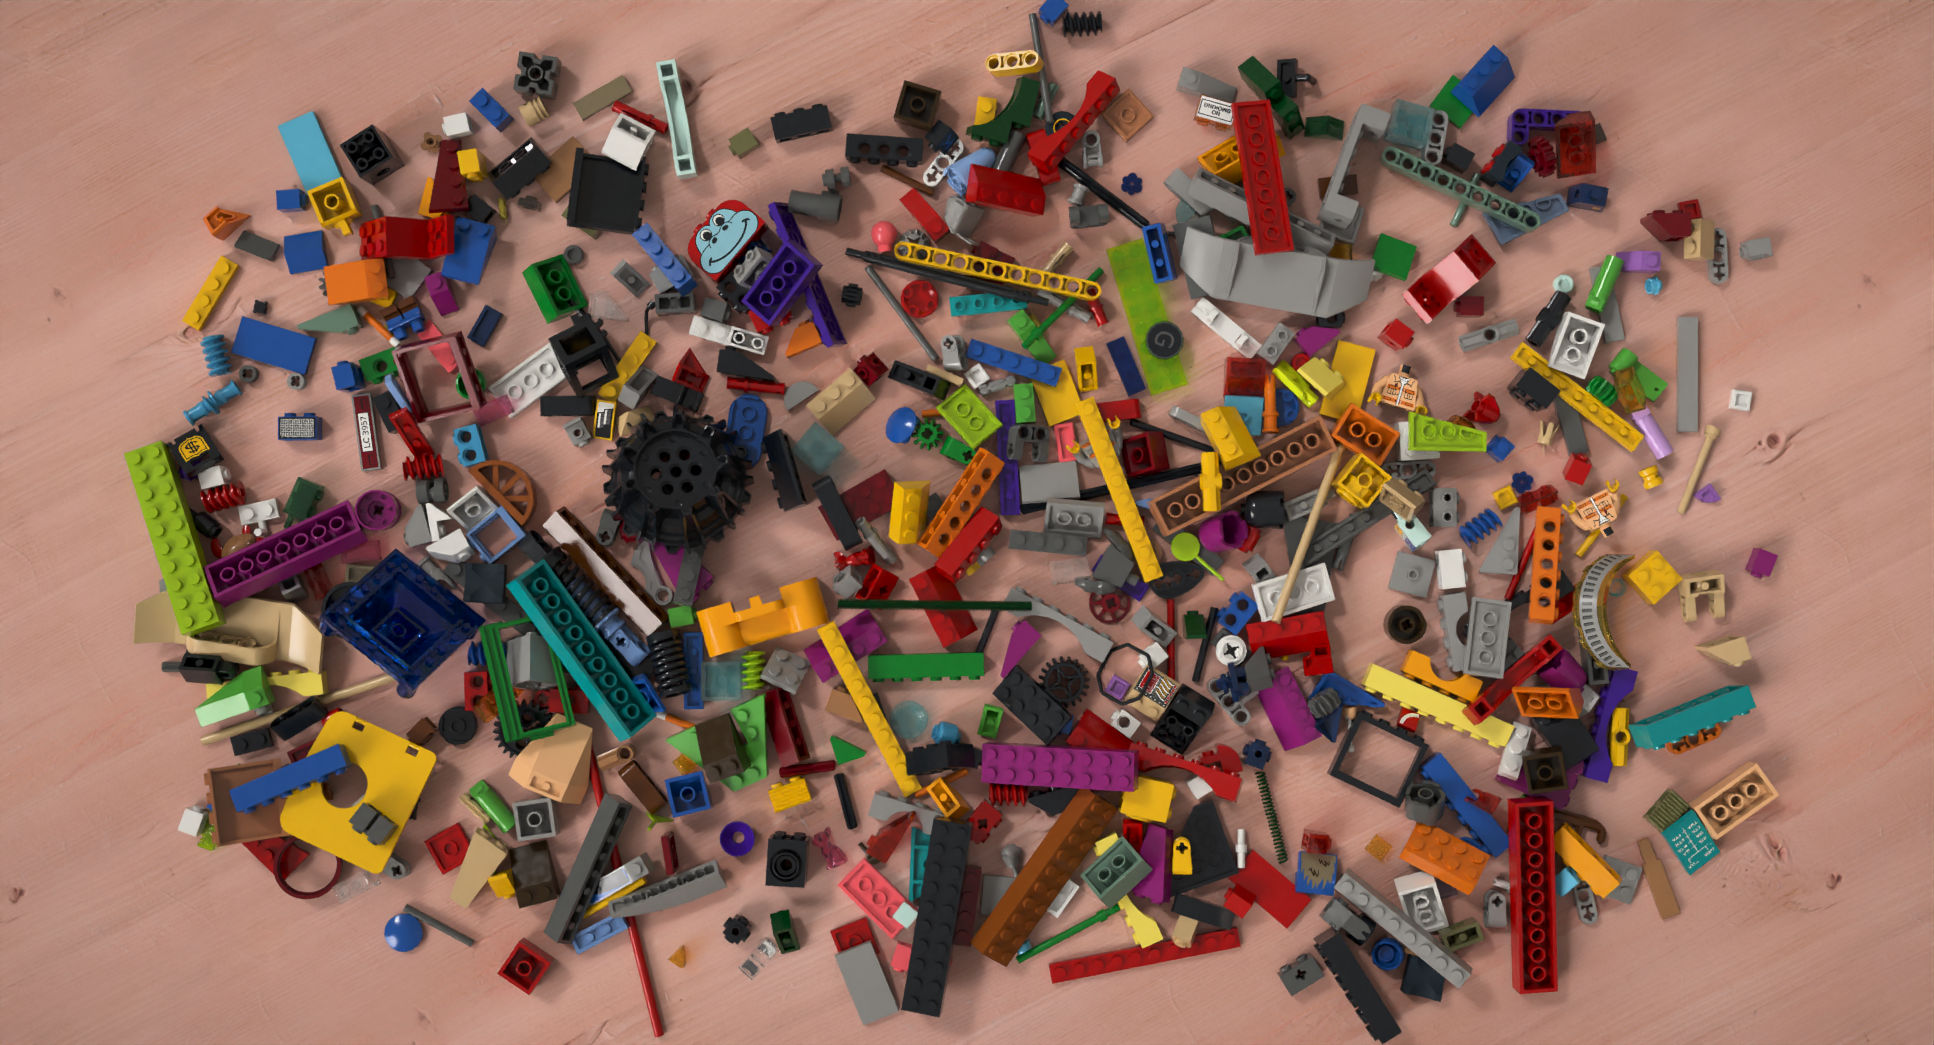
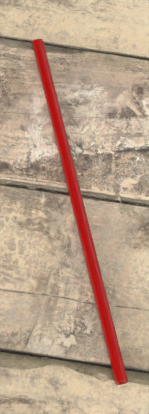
M592 746L589 774L599 808L605 794ZM617 842L610 856L613 871L622 866ZM628 916L625 918L630 926L628 931L654 1036L660 1037L664 1035L636 919L635 916Z

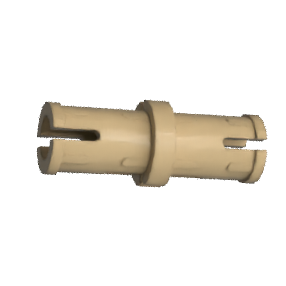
M1064 241L1056 253L1050 255V260L1040 270L1054 273L1059 266L1064 264L1063 261L1074 249Z

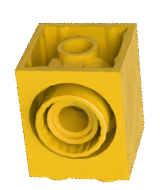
M1359 453L1351 457L1335 477L1331 486L1351 505L1359 509L1368 508L1381 492L1382 485L1392 477L1363 453Z
M1138 774V789L1134 792L1121 791L1118 810L1120 813L1126 814L1127 817L1145 822L1155 820L1166 823L1167 818L1170 819L1172 814L1170 803L1171 799H1175L1177 789L1169 780Z

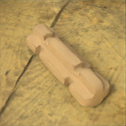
M468 793L462 794L459 801L463 805L466 804V808L476 817H479L483 824H487L491 818L475 799L472 800Z

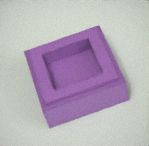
M1114 674L1104 691L1122 700L1131 684Z

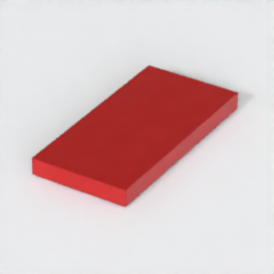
M1253 849L1245 857V868H1238V874L1228 877L1235 885L1238 883L1256 895L1254 901L1285 928L1292 924L1312 900L1305 893L1295 892V885Z

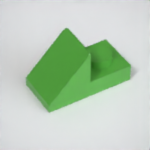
M985 704L977 734L996 739L1004 708Z

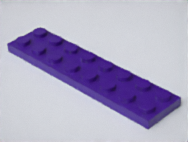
M773 202L769 204V216L775 222L777 235L782 239L783 243L786 240H795L808 251L793 213H789L788 203ZM817 273L804 290L807 298L806 304L812 310L814 315L813 321L822 334L820 337L823 344L827 348L840 347L847 344Z

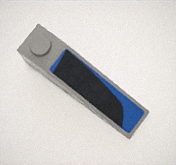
M647 852L602 877L589 903L590 906L656 869Z

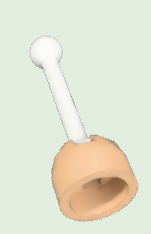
M1342 706V716L1348 720V730L1352 720L1356 717L1357 706ZM1352 742L1348 749V752L1352 753L1355 749L1352 745Z

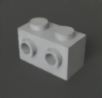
M1432 488L1429 490V527H1457L1460 518L1457 511V504H1459L1460 500L1457 488Z

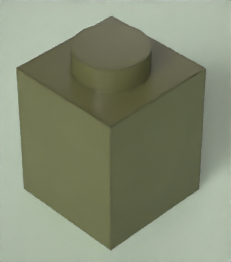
M749 128L728 139L731 143L728 146L734 156L738 155L740 159L760 148Z

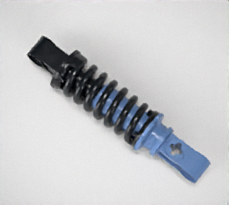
M530 530L518 543L519 549L534 563L544 559L596 632L602 633L604 635L603 638L606 641L609 640L631 665L638 666L650 654V649L625 625L626 622L617 616L620 609L611 602L606 605L608 597L604 596L600 599L598 595L601 593V590L596 589L593 591L591 588L594 586V583L590 581L586 584L584 582L587 578L585 574L578 578L575 577L580 571L579 567H575L571 571L568 570V567L573 562L571 559H568L564 564L560 561L561 559L564 561L567 558L560 546L552 549L543 540L542 536L534 530Z

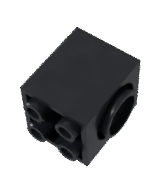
M373 124L340 144L359 177L371 185H375L405 166L386 134Z
M775 831V834L770 835L768 838L765 886L805 887L808 875L810 836H805L806 833L794 832V835H786L785 831ZM784 859L790 860L791 863H792V865H791V866L785 865L783 860H784Z

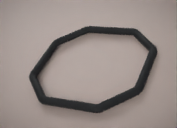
M1130 643L1119 645L1110 649L1096 674L1101 695L1121 706L1138 701L1142 698L1154 676L1151 656L1147 652ZM1129 647L1147 657L1150 675L1139 696L1122 702L1103 691L1100 674L1112 652Z

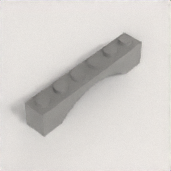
M1018 586L1016 589H1010L1005 601H1031L1032 611L1029 612L1028 610L1027 612L1026 610L1024 612L1023 610L1022 612L1021 610V612H1017L1016 610L1015 612L1014 610L1012 612L1011 610L1010 612L1009 610V613L1017 617L1039 615L1062 623L1075 634L1087 655L1102 663L1104 662L1114 643L1110 641L1111 636L1103 632L1100 635L1093 632L1094 627L1087 623H1084L1083 626L1076 622V617L1070 614L1066 616L1060 614L1061 609L1050 605V607L1043 605L1044 600L1035 595L1033 598L1025 595L1027 591Z

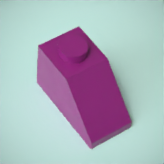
M441 272L424 277L429 294L441 316L460 310L449 278L441 276Z
M1304 326L1296 333L1298 337L1294 341L1303 353L1310 357L1337 336L1340 331L1339 329L1315 326L1306 329Z

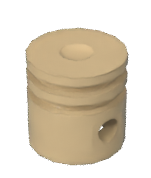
M539 96L537 100L533 99V102L529 101L519 106V110L529 127L541 122V119L545 120L546 117H550L546 106Z

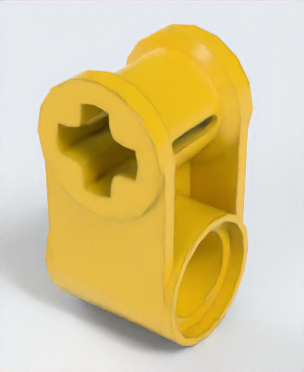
M1178 837L1173 843V875H1192L1191 847L1189 840L1185 837ZM1181 842L1184 843V846H1187L1184 848V851H1180V848L1176 847L1180 846Z

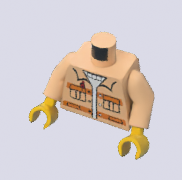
M1401 365L1398 374L1390 373L1379 379L1374 384L1371 396L1367 400L1370 403L1374 399L1376 402L1375 406L1380 403L1407 412H1413L1415 409L1414 413H1421L1423 416H1426L1428 411L1424 404V397L1421 387L1418 385V380L1409 378L1412 367L1407 365Z
M1614 478L1615 483L1612 486L1606 480L1605 484L1610 489L1609 492L1605 489L1577 504L1568 499L1570 502L1568 508L1565 504H1562V508L1568 511L1567 514L1574 525L1583 530H1589L1591 533L1600 529L1604 538L1615 534L1610 523L1616 521L1620 513V495L1618 490L1620 484L1616 478Z

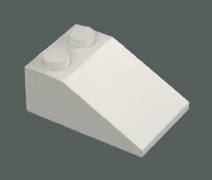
M1563 312L1556 330L1547 366L1585 379L1605 324L1571 312Z
M1420 871L1394 879L1403 911L1407 916L1428 933L1449 927L1434 876Z

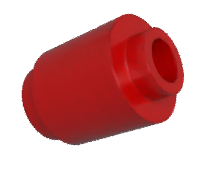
M1247 525L1248 538L1244 540L1241 548H1237L1246 554L1248 551L1253 552L1261 537V530Z

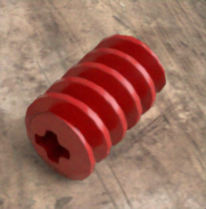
M440 453L437 454L436 459L430 454L428 460L425 455H422L420 461L417 456H414L413 461L408 456H406L405 462L402 461L405 481L408 480L409 475L412 480L416 479L417 474L420 479L424 478L425 473L428 479L431 478L432 473L435 474L436 478H439L440 472L444 476L443 460Z
M238 481V487L234 483H230V489L225 484L223 485V491L219 487H215V493L211 488L208 489V495H206L204 490L200 493L202 503L209 513L221 511L223 508L229 509L230 506L234 508L237 505H244L246 502V492L241 481Z
M989 783V800L992 806L998 800L1000 806L1003 805L1004 801H1006L1007 806H1010L1012 801H1014L1015 806H1018L1019 801H1021L1023 807H1025L1028 800V785L1024 788L1023 785L1016 787L1011 784L1008 787L1007 784H1003L1001 787L1000 784L996 783L993 787L992 783Z

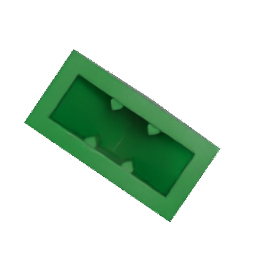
M833 734L830 738L838 765L864 757L867 752Z

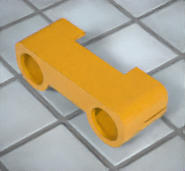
M818 577L779 587L782 596L780 600L762 604L760 595L749 598L751 608L734 613L731 602L697 611L709 657L831 622Z

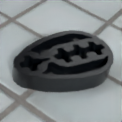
M1183 561L1160 563L1159 566L1163 576L1159 577V580H1164L1165 575L1172 578L1174 573L1181 575L1182 579L1179 580L1178 584L1176 581H1171L1169 586L1166 583H1162L1161 588L1153 585L1156 579L1149 581V585L1157 596L1171 599L1193 589L1203 579L1204 570L1201 566ZM1193 568H1196V571H1200L1197 579L1194 576L1186 577V575L1192 573Z

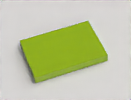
M966 384L936 407V410L973 450L1003 427V424Z

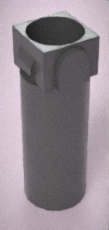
M1010 129L1007 144L1002 145L991 168L1011 172L1027 137L1018 131Z

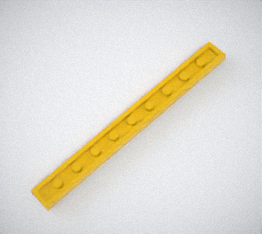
M1092 396L1077 402L1075 406L1143 580L1146 583L1162 577L1161 568L1095 399Z
M833 620L817 629V632L903 795L907 797L919 791L922 787L916 776H907L905 754L835 621Z

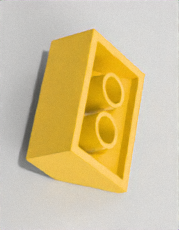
M1218 406L1201 413V425L1215 452H1218L1219 460L1225 471L1261 456L1236 407Z
M931 481L894 482L889 538L897 544H915L925 532Z

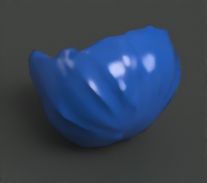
M1393 938L1379 939L1371 949L1373 964L1383 971H1392L1398 968L1405 958L1404 948L1400 942Z

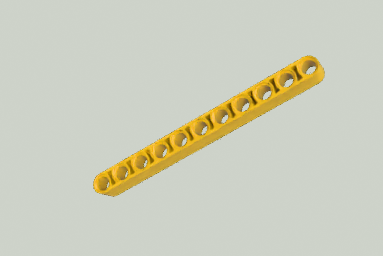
M899 242L894 248L896 258L908 263L1088 301L1096 300L1101 294L1100 285L1089 280L909 242ZM906 247L909 252L907 255L901 256L898 254V249ZM919 251L927 253L928 256L925 260L917 258L916 255ZM938 255L946 257L947 260L944 264L936 262L935 259ZM957 259H963L965 266L957 268L954 262ZM975 263H982L984 270L976 272L973 266ZM994 267H1001L1003 274L995 276L992 270ZM1019 271L1022 274V278L1014 280L1011 273ZM1032 275H1038L1041 279V282L1039 284H1033L1030 281V277ZM1051 279H1057L1060 283V286L1058 288H1052L1049 285V281ZM1076 283L1078 291L1071 292L1068 289V285ZM1095 287L1097 295L1090 296L1087 293V288Z

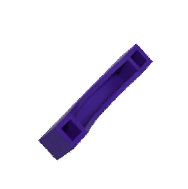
M1623 667L1608 668L1609 683L1604 684L1600 689V703L1595 708V721L1589 729V734L1598 746L1599 751L1584 760L1581 776L1608 783L1612 769V762L1606 746L1608 722L1617 704L1628 693L1633 691L1637 671Z

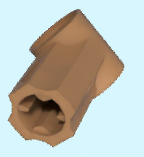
M626 743L597 756V763L602 772L635 758L637 749L633 744ZM624 748L629 749L631 753L629 758L623 755L622 751Z

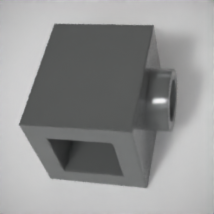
M706 297L700 316L726 325L727 320L729 321L732 317V307L726 302Z

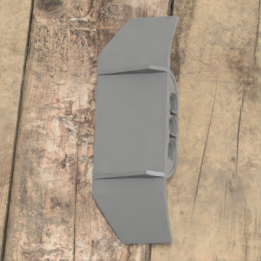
M1188 226L1179 266L1212 298L1328 318L1367 300L1375 260H1349L1327 257L1315 248L1294 244L1292 252L1255 256L1252 236L1232 240Z

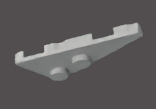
M1520 507L1514 508L1479 569V573L1517 575Z

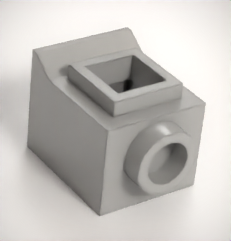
M1770 237L1740 243V257L1747 259V261L1773 256Z

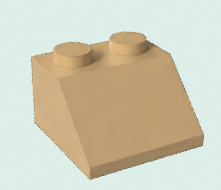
M1729 635L1694 646L1698 652L1719 663H1726L1727 666H1741L1746 664V660L1752 659L1745 636Z

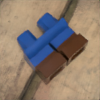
M413 295L396 302L397 305L394 303L379 310L382 318L385 319L388 325V330L399 341L409 338L406 329L410 327L413 328L416 334L426 330L423 322L426 320L418 299Z

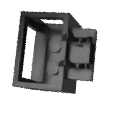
M577 313L570 316L574 326L548 338L559 366L578 398L619 377L608 346L604 341L608 332L603 329L600 334L598 331L604 322L599 318L594 324L590 313L581 317ZM600 359L608 373L581 386L577 374H579L577 370Z

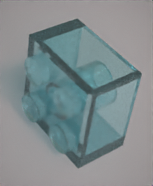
M1397 99L1393 103L1389 121H1392L1391 126L1383 140L1421 150L1425 145L1435 109Z
M814 422L790 451L819 476H822L846 447L817 422Z
M702 661L701 701L741 700L742 661Z

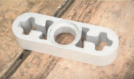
M959 139L954 143V145L959 144V151L955 150L952 153L953 160L949 155H944L940 152L923 175L925 185L931 188L936 187L945 177L943 174L945 168L938 166L939 159L946 158L949 161V165H951L963 153V143ZM935 166L939 171L935 176L937 181L929 183L927 175L932 176L935 173V169H932Z

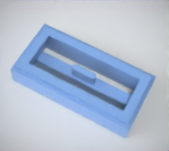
M391 374L385 376V385L401 409L407 407L411 412V403L406 398L404 391L394 376Z

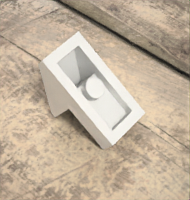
M427 503L426 509L432 542H436L446 536L445 527L441 522L454 520V518L436 504Z

